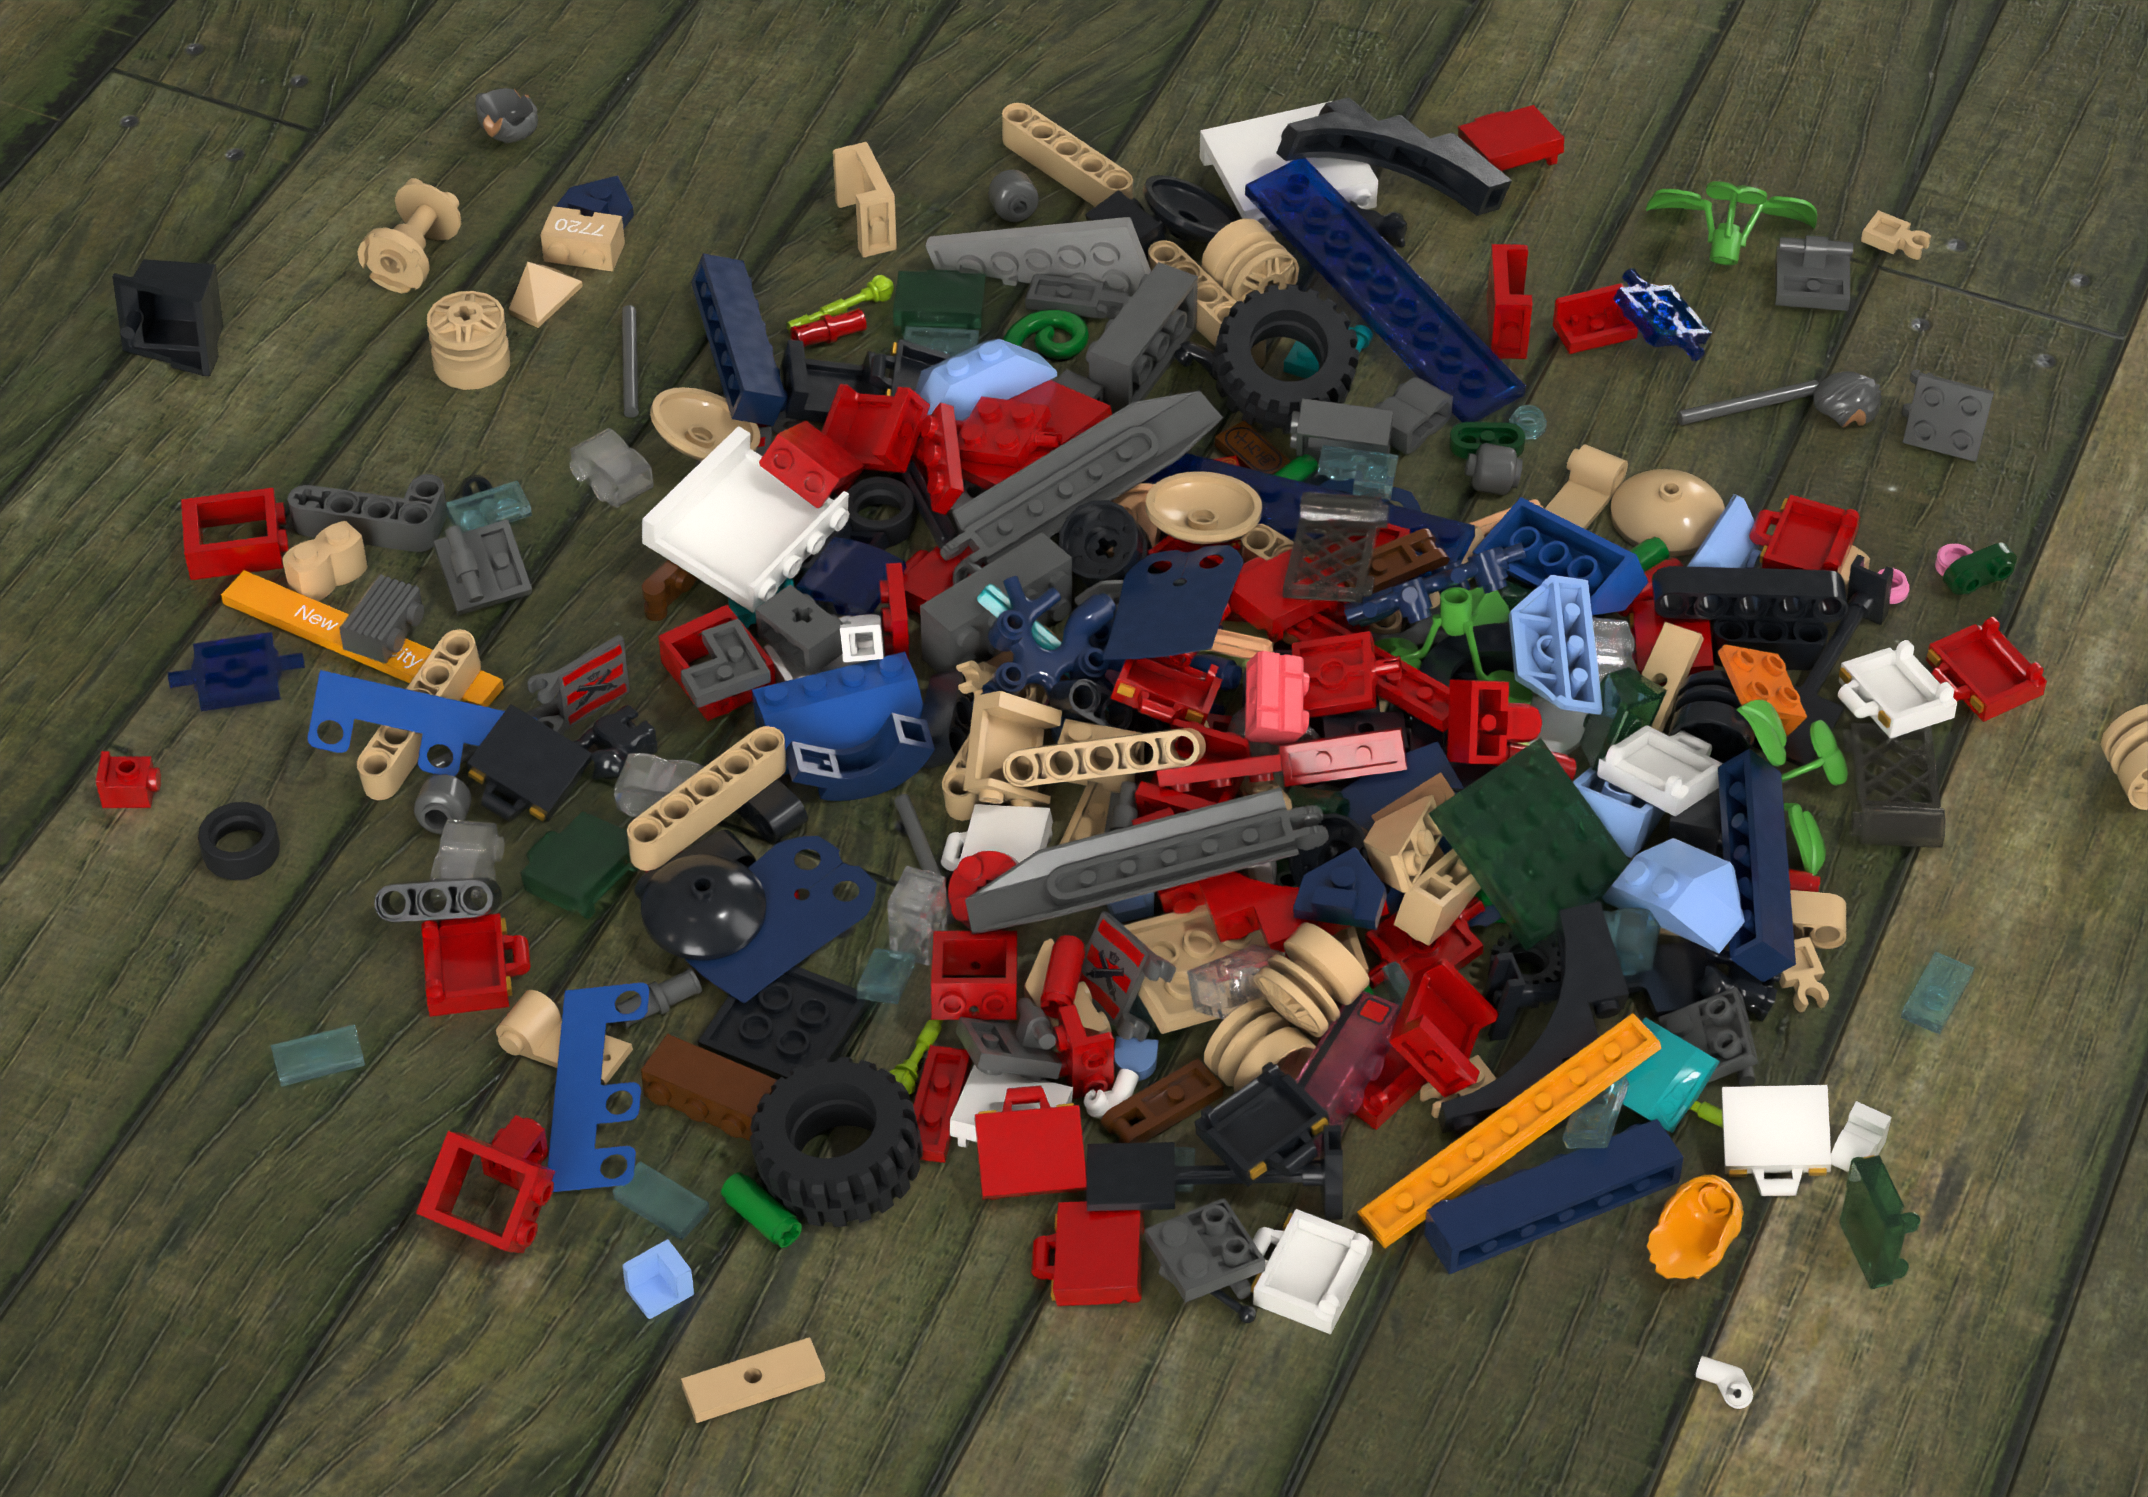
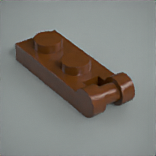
M1423 528L1336 564L1334 574L1337 579L1344 583L1345 591L1354 601L1447 565L1450 558L1444 549L1438 548L1435 545L1436 538L1431 530ZM1415 551H1417V552H1422L1423 554L1420 555V556H1417V554L1415 553Z
M667 560L642 584V595L646 600L644 602L646 618L651 621L663 620L668 614L667 607L683 592L689 591L698 578L670 560Z
M1197 1058L1109 1109L1101 1118V1124L1110 1134H1116L1119 1137V1143H1146L1152 1137L1223 1097L1224 1086ZM1137 1117L1140 1122L1131 1126L1128 1121Z

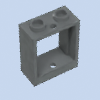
M1302 398L1300 412L1293 411L1290 448L1297 449L1296 457L1303 454L1311 455L1320 466L1323 463H1328L1336 468L1386 475L1392 438L1393 411Z

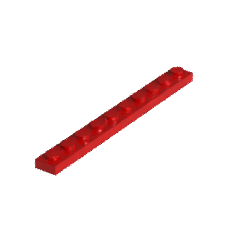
M1168 535L1147 553L1148 556L1153 553L1171 550L1190 553L1202 547L1196 543L1182 541ZM1211 555L1202 559L1199 566L1204 569L1219 566L1224 559L1217 555ZM1158 561L1152 564L1163 572L1168 571L1172 567L1170 561ZM1317 613L1285 629L1282 640L1292 646V643L1354 633ZM1374 645L1376 660L1395 657ZM1402 661V673L1379 676L1376 684V694L1441 732L1448 729L1450 687Z

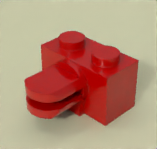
M1450 679L1448 761L1468 764H1506L1507 742H1530L1536 739L1541 732L1542 718L1538 709L1530 704L1508 703L1509 682Z

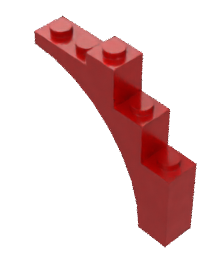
M1171 807L1131 821L1133 825L1175 814ZM1235 871L1156 891L1164 914L1172 912L1176 914L1190 913L1196 906L1206 905L1220 943L1231 939H1240L1251 932L1260 930L1271 957L1277 954L1289 959L1284 950V942L1302 923L1314 924L1332 936L1341 930L1353 927L1295 918L1293 907L1300 887L1278 886L1250 879ZM1386 900L1381 916L1389 914Z

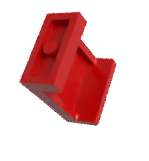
M1492 244L1486 297L1490 358L1527 359L1533 306L1532 295H1524L1528 261L1527 245Z
M840 384L822 433L865 464L864 469L905 473L930 404L910 387H898L895 396L860 394L848 384Z
M803 421L778 433L759 461V465L815 508H821L832 492L838 496L843 491L847 492L866 466L808 421Z
M1174 719L1170 725L1171 730L1193 728L1204 737L1206 743L1205 753L1198 762L1193 764L1251 757L1249 741L1234 732H1221L1207 728L1195 721L1186 722L1179 719ZM1180 736L1175 743V749L1179 756L1190 758L1194 752V745L1186 736ZM1156 770L1150 783L1141 781L1135 792L1139 817L1171 807L1174 814H1179L1233 800L1245 776L1232 777L1233 785L1209 788L1208 781L1192 783V791L1178 792L1168 789L1167 786L1159 787Z
M1442 959L1414 973L1388 1042L1446 1098L1477 1082L1480 1071L1469 1061L1480 1029L1495 1022L1499 1013L1448 960Z

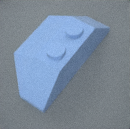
M1002 339L987 340L922 370L915 392L930 404L927 415H931L941 402L954 406L955 420L963 421L970 416L981 396L1008 400L1057 377V371L1038 353Z
M1733 494L1728 505L1687 567H1759L1762 551H1759V545L1754 544L1749 538L1755 521L1744 498Z
M1550 575L1539 587L1515 606L1508 615L1515 680L1562 710L1600 715L1603 707L1588 580Z
M1674 838L1638 853L1602 897L1606 903L1717 953L1724 949L1745 922L1743 910L1740 906V894L1735 869L1731 862Z

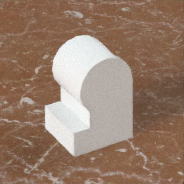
M867 614L849 617L846 619V625H840L844 662L883 659L884 647L881 618L879 615Z
M1856 1101L1849 1114L1848 1122L1834 1145L1831 1153V1165L1859 1178H1863L1868 1171H1863L1861 1168L1863 1158L1871 1155L1877 1158L1886 1143L1892 1117Z

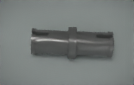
M688 968L686 971L659 984L656 981L647 984L649 987L647 1014L642 1019L623 1021L621 1023L627 1029L630 1025L657 1012L663 1015L669 1012L670 1006L692 995L701 993L702 988L694 971ZM636 994L620 1003H615L616 1010L622 1014L634 1012L641 1004V996Z

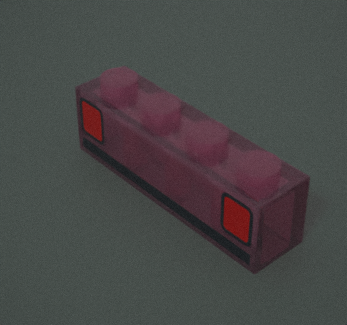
M1362 991L1351 1004L1342 1005L1339 1010L1340 1017L1330 1024L1295 1080L1328 1112L1330 1125H1341L1342 1133L1344 1122L1350 1112L1356 1113L1360 1108L1364 1098V1090L1370 1080L1375 1081L1381 1074L1385 1061L1384 1058L1389 1049H1395L1388 1041L1399 1015L1400 1005ZM1322 1134L1313 1140L1318 1158H1320Z

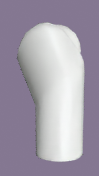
M1120 1069L1112 1090L1106 1092L1098 1090L1097 1093L1094 1089L1090 1090L1084 1097L1087 1113L1092 1117L1101 1119L1109 1109L1133 1095L1139 1076L1129 1069Z
M1705 1356L1701 1357L1696 1378L1717 1384L1724 1400L1733 1408H1745L1751 1403L1753 1399L1752 1387L1741 1368Z

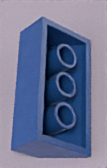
M1522 497L1519 498L1472 552L1473 555L1495 547L1501 546L1504 549L1521 542L1527 557L1508 564L1510 569L1506 570L1507 574L1534 588L1539 587L1550 575L1588 580L1592 615L1624 611L1649 583L1636 554Z
M905 652L885 656L883 659L869 660L752 689L757 728L770 726L779 729L784 734L785 750L791 741L828 749L855 747L875 736L891 713L921 719L924 706L916 675ZM788 764L783 775L790 774Z

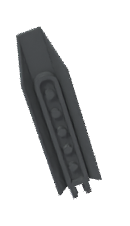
M1200 391L1132 402L955 509L952 514L960 535L946 543L941 549L940 555L947 561L961 554L970 546L974 553L963 559L959 564L974 563L981 566L984 563L988 565L1041 532L1051 539L1060 533L1067 516L1078 506L1093 500L1112 501L1179 460L1210 432L1223 417Z
M1279 787L1038 850L965 899L972 934L1052 919L1299 855L1298 848L1307 851L1314 849V847L1323 846L1329 840L1326 827L1318 826L1321 820H1323L1322 810L1317 805H1307L1306 807L1302 806L1287 810L1282 789Z

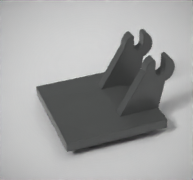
M1913 370L1910 381L1915 384V393L1912 404L1907 403L1903 405L1902 415L1907 418V426L1902 443L1976 462L1994 391L1936 377L1929 372L1924 374L1920 373V370Z

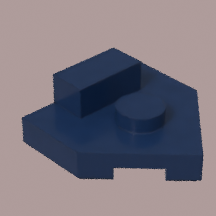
M618 175L570 187L555 206L580 210L583 216L592 217L594 212L622 216L623 230L634 216L632 203Z
M1354 847L1303 876L1293 907V913L1295 918L1377 930L1387 892L1384 884L1357 848Z

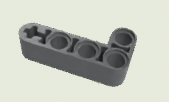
M423 474L414 478L404 498L314 485H302L291 490L287 499L293 528L300 535L316 537L326 527L338 522L347 521L362 535L364 545L412 552H423L433 547L434 540L438 539L448 514L444 483L441 478L433 474Z

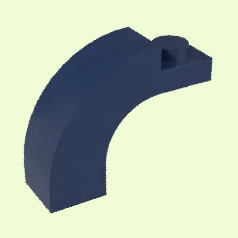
M891 713L879 732L858 746L846 749H828L791 741L786 749V760L792 782L817 786L820 799L850 801L872 797L902 784L923 767L935 748L927 720Z

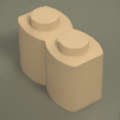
M347 521L338 522L326 527L314 540L297 544L287 551L282 558L288 589L316 601L327 597L336 586L356 580L368 568L362 535Z

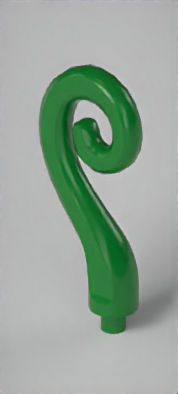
M1049 309L1033 312L1020 318L1010 327L1003 338L1004 341L1021 347L1029 336L1038 332L1034 343L1042 355L1054 359H1066L1076 356L1084 350L1088 343L1089 332L1086 323L1078 315L1067 311ZM1054 328L1068 332L1071 338L1064 343L1054 342Z

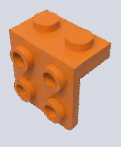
M1723 645L1718 650V655L1741 706L1754 700L1769 702L1776 709L1782 721L1786 737L1807 718L1800 702V696L1794 689L1787 674L1786 665L1779 654L1731 645Z

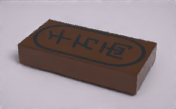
M1245 421L1215 436V447L1227 457L1237 456L1240 468L1259 485L1291 462Z

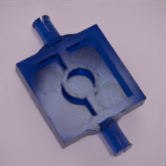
M1635 268L1625 271L1622 279L1630 287H1620L1613 300L1623 310L1624 316L1632 321L1640 330L1645 341L1653 347L1679 346V348H1683L1692 361L1700 360L1704 356L1705 351L1699 344H1706L1712 334L1707 326L1672 285L1657 286L1649 284L1641 278Z
M272 632L194 643V660L191 669L167 673L170 689L194 685L198 692L202 712L280 700L279 680L282 671L304 669L305 662L303 651L279 656L274 645Z

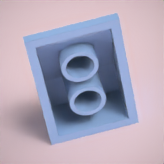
M1598 760L1569 785L1557 828L1568 832V836L1575 841L1583 843L1592 842L1605 847V851L1613 856L1632 858L1644 847L1665 811L1598 777Z

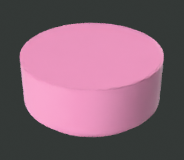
M1947 544L1941 547L1935 562L1937 572L1943 576L1946 569L1954 561L1973 553V551L1961 544Z

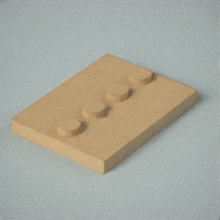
M1206 905L1196 906L1190 913L1176 914L1172 912L1123 925L1156 955L1164 958L1176 967V972L1170 983L1165 982L1160 977L1157 981H1152L1145 976L1137 993L1161 1034L1226 1017L1243 1004L1256 999L1267 1000L1254 982V975L1260 968H1269L1268 960L1271 958L1260 930L1251 932L1240 939H1231L1220 943Z

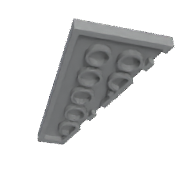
M1130 217L930 236L925 245L937 274L980 280L983 276L1002 279L1003 284L1016 286L1017 282L1031 284L1033 275L1043 274L1104 282L1105 288L1111 289L1114 292L1128 293L1132 297L1139 288L1142 277L1151 272Z

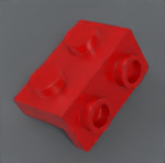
M1622 283L1560 297L1555 300L1552 326L1569 354L1637 338L1639 327L1624 304L1626 289Z
M1076 1005L1058 1008V1026L1053 1027V1035L1056 1038L1055 1045L1058 1050L1055 1053L1062 1062L1058 1078L1065 1077L1067 1085L1073 1087L1072 1099L1085 1097L1093 1089L1096 1093L1098 1090L1103 1092L1112 1090L1114 1085V1038L1112 1033L1107 1032L1087 1037Z

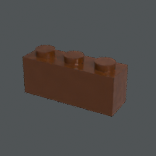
M666 1034L641 1069L644 1096L648 1097L653 1103L660 1106L667 1105L685 1113L694 1121H704L722 1129L731 1137H741L750 1141L752 1135L750 1129L752 1116L758 1112L757 1105L765 1093L771 1095V1086L777 1081L774 1078L670 1034Z

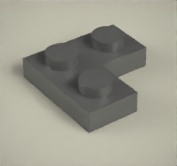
M739 619L702 631L703 643L712 660L680 671L681 682L697 708L771 682L770 670Z

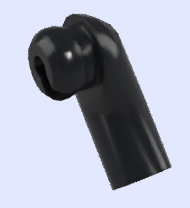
M1192 341L1181 343V347L1174 353L1177 361L1184 367H1188L1195 359L1213 377L1214 351Z

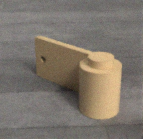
M1586 444L1580 449L1575 448L1567 462V470H1570L1569 480L1545 509L1587 529L1612 499L1616 489L1623 483L1628 462Z
M527 990L496 1028L499 1045L511 1055H522L557 1068L562 1025L560 1012L555 1003L545 994L535 990ZM605 1035L601 1084L606 1085L631 1053L633 1050L631 1043Z

